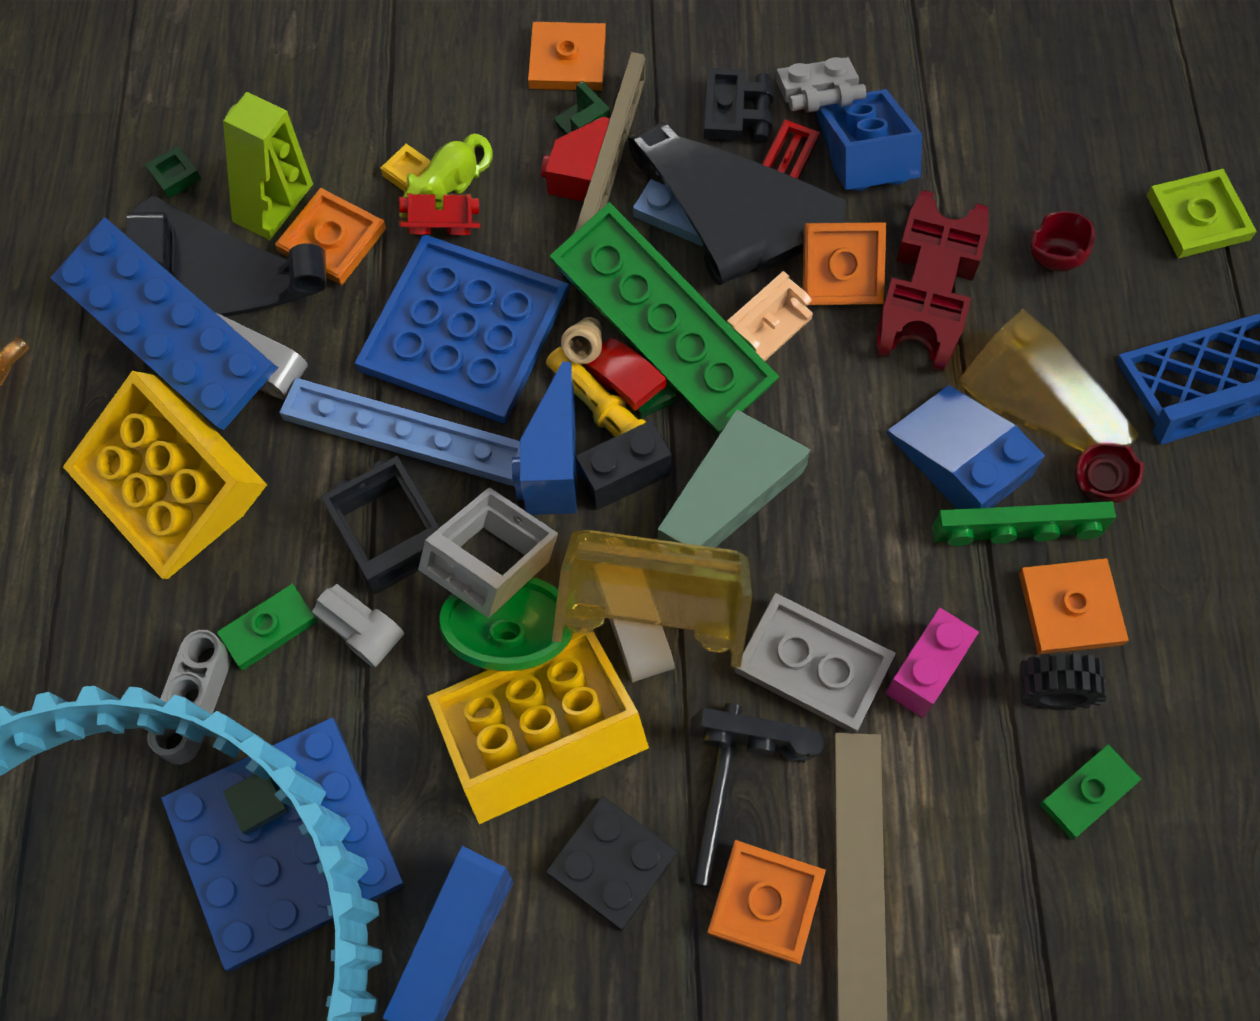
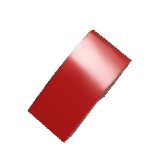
M613 337L602 344L601 352L594 361L581 364L607 391L613 388L635 411L666 387V378L654 366L630 347Z

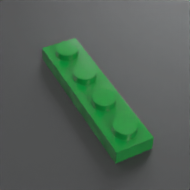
M1113 502L940 510L932 525L934 542H948L951 546L967 545L974 540H991L994 544H1005L1017 538L1033 537L1038 542L1055 540L1060 536L1076 535L1078 539L1088 540L1101 536L1116 519Z

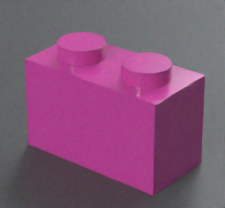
M939 608L892 680L885 694L924 718L979 631Z

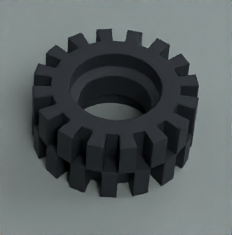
M1056 652V655L1050 656L1048 653L1040 654V658L1031 656L1027 660L1020 662L1021 702L1023 704L1027 703L1029 707L1038 706V709L1044 710L1047 708L1060 711L1061 708L1077 710V707L1091 708V705L1098 706L1107 700L1105 667L1101 658H1094L1093 655L1089 654L1081 656V653L1073 652L1071 655H1065L1064 652Z

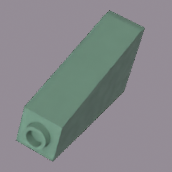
M736 410L659 526L657 545L661 547L660 549L663 554L673 561L681 563L684 560L694 566L799 477L807 466L811 449Z

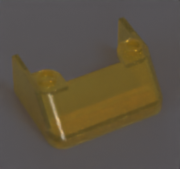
M593 530L575 531L571 534L561 567L552 641L562 642L566 626L574 632L590 633L595 627L603 625L605 618L694 630L695 639L701 642L702 647L709 651L725 652L730 649L731 666L741 668L752 601L749 559L740 552L722 548Z

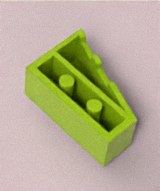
M246 92L239 102L229 109L226 118L223 120L232 222L271 240L312 187L313 182L287 110Z

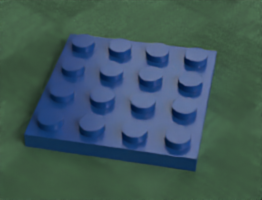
M423 234L355 361L356 369L364 374L506 424L569 294V284Z
M332 717L273 745L297 762L295 766L297 771L319 783L327 792L321 806L345 818L351 829L342 840V843L347 851L364 858L369 869L358 880L362 898L375 901L405 886V882L335 719ZM251 757L240 760L161 798L222 965L227 972H232L334 921L333 917L328 915L327 906L331 905L326 876L319 874L316 866L321 861L314 841L303 836L298 828L303 824V821L295 807L292 808L286 805L289 812L248 835L242 833L223 791L254 775L246 768L252 760Z

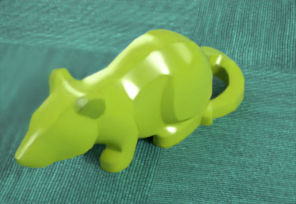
M470 134L463 142L451 141L444 144L434 154L428 167L419 177H416L414 174L407 175L408 188L404 192L403 197H407V193L435 194V209H443V194L448 195L453 190L455 193L461 194L467 189L473 178H478L479 173L489 167L493 159L490 143L482 135ZM475 147L482 148L485 153L478 165L474 151ZM399 213V216L407 218V213Z

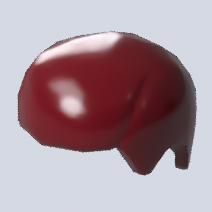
M1069 211L1045 215L1038 230L1033 231L1030 248L1034 260L1048 270L1068 272L1083 265L1091 255L1096 232L1092 221L1082 214Z
M1106 441L1090 445L1079 455L1074 478L1078 488L1089 500L1117 504L1126 501L1137 492L1143 479L1145 467L1144 462H1141L1136 457L1129 445H1117L1116 443Z

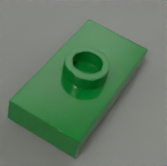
M292 583L219 630L217 634L239 668L243 671L318 621Z
M1107 744L1039 805L1066 835L1073 840L1142 779Z

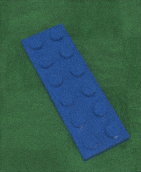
M105 217L51 276L53 281L215 426L222 430L231 423L279 368Z

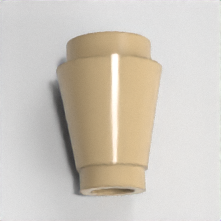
M587 317L564 332L561 346L564 354L571 361L585 364L594 361L599 356L602 348V327L600 322L595 318Z

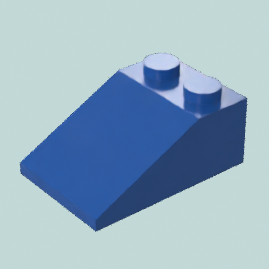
M887 89L866 92V99L853 101L850 106L839 107L838 104L820 106L819 110L815 111L834 172L845 190L863 191L873 185L885 183L899 185L909 179L921 178L922 133Z
M562 362L520 439V457H512V480L515 483L516 500H524L525 510L530 515L577 513L575 399L571 362Z
M949 385L887 430L886 433L956 509L994 507L1029 480L1045 457L1015 424Z

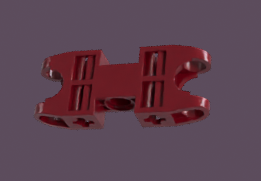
M922 190L910 210L896 259L898 262L915 266L911 282L896 278L891 279L877 328V355L889 358L891 349L895 350L900 342L907 339L918 340L928 348L930 360H934L932 369L944 372L963 332L971 301L970 297L951 293L956 276L972 281L974 279L988 233V206L976 203L974 209H971L965 217L949 219L938 212L936 200L932 199L934 192Z

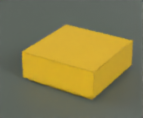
M405 144L380 169L383 177L405 192L408 188L407 175L414 174L416 177H419L428 167L430 160L408 144Z

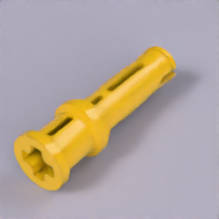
M558 347L548 356L546 365L554 373H557L562 362H571L574 394L593 412L594 422L598 427H605L616 437L646 423L643 419L638 420L626 408V402L621 396L608 393L580 363L571 361L564 354L562 347Z

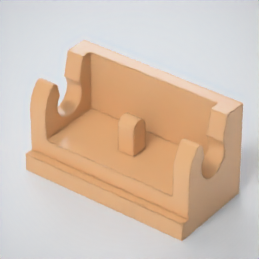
M782 271L736 312L727 323L766 361L812 319L813 313L806 307L812 300L803 289L789 279V275Z

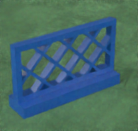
M1260 313L1119 354L1116 363L1155 422L1152 433L1160 445L1260 415V363L1256 364L1235 357L1238 347L1260 354V342L1243 336L1245 331L1260 328ZM1219 340L1234 346L1229 355L1206 347L1207 343ZM1183 351L1197 357L1194 365L1191 366L1171 359L1169 356L1173 352ZM1201 358L1225 365L1222 376L1198 368ZM1144 361L1160 368L1157 376L1154 377L1139 372L1134 364ZM1230 368L1255 375L1253 381L1248 383H1242L1227 378ZM1164 369L1188 376L1185 387L1160 379ZM1193 378L1217 386L1216 392L1211 394H1204L1189 388ZM1155 390H1159L1180 397V400L1177 404L1162 408L1154 393Z

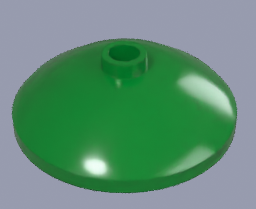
M532 577L489 618L452 593L446 599L440 612V632L447 647L459 658L470 664L493 671H520L541 665L561 653L573 636L575 617L571 603L560 590L543 580Z

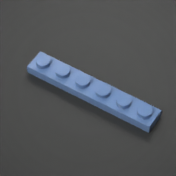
M295 378L280 410L282 419L288 422L515 487V483L512 480V457H520V441L299 378Z

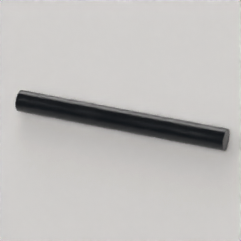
M726 703L724 712L741 715L743 707L734 703ZM731 743L730 747H717L692 879V885L710 888L736 747V744Z

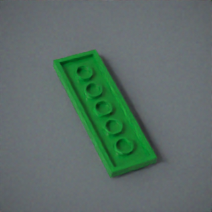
M610 202L550 255V261L639 354L666 378V382L717 435L723 431L736 410L744 412L779 379L778 374Z

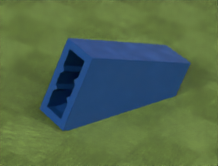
M464 846L461 847L383 1019L387 1021L445 1020L514 883L506 867Z

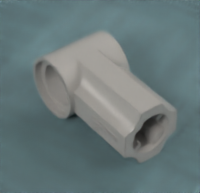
M338 584L332 588H327L320 595L312 611L317 619L345 640V644L373 668L379 665L405 635L403 630L387 615L378 609L370 610Z

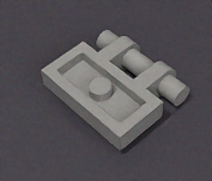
M834 57L826 61L810 64L797 63L790 67L777 69L776 82L785 102H789L791 111L804 109L807 113L818 111L820 106L838 104L839 107L852 105L853 101L866 99V87L864 84H859V76L849 57Z

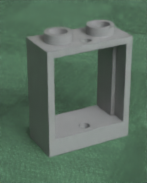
M489 487L425 540L418 570L489 618L549 562L558 533ZM483 527L525 555L503 576L461 548L463 544Z

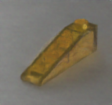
M1023 309L993 336L958 381L964 389L988 409L1001 415L1004 411L1026 421L1025 426L1038 431L1039 427L1062 437L1065 444L1083 452L1090 445L1106 441L1116 443L1117 445H1130L1140 435L1058 338Z

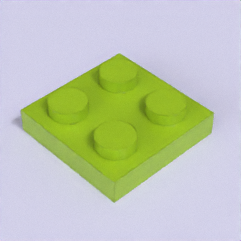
M1224 169L1151 186L1147 193V197L1178 259L1250 241L1257 232Z

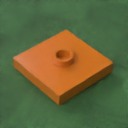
M533 22L528 76L529 89L576 90V85L584 81L592 91H603L606 23Z
M320 188L278 239L275 246L279 253L289 257V250L296 245L306 243L320 246L326 251L327 278L342 286L386 230L384 220Z
M885 222L804 223L803 290L812 300L808 305L884 304Z
M1107 558L1024 567L1020 570V582L1038 655L1122 646L1129 641Z
M735 840L707 935L799 966L826 870Z

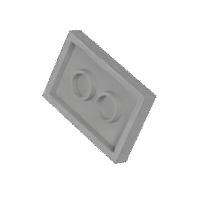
M775 593L735 668V673L851 733H857L896 653Z

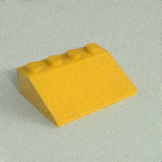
M136 371L130 373L63 466L162 579H169L241 519L267 486L262 478L193 405L161 376Z
M591 626L573 633L566 648L556 657L541 665L520 671L487 670L427 696L464 792L479 824L649 748L639 713Z

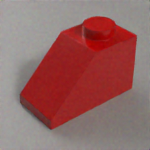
M601 117L555 140L551 155L545 154L541 167V177L546 178L547 193L549 195L585 201L610 118Z

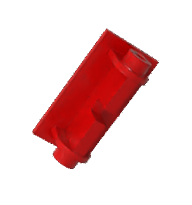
M407 193V197H399V213H407V220L399 219L400 227H407L408 234H431V227H447V234L470 235L471 228H480L479 222L472 221V214H479V199L471 198V194H443V209H435V194Z

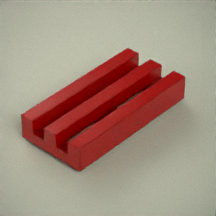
M784 120L762 165L772 168L789 132L795 133L777 170L785 174L803 137H806L808 139L790 176L800 179L818 142L820 132Z

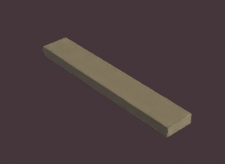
M631 52L575 232L608 203L645 83L646 58L644 54Z
M835 733L833 736L836 1021H888L881 734Z

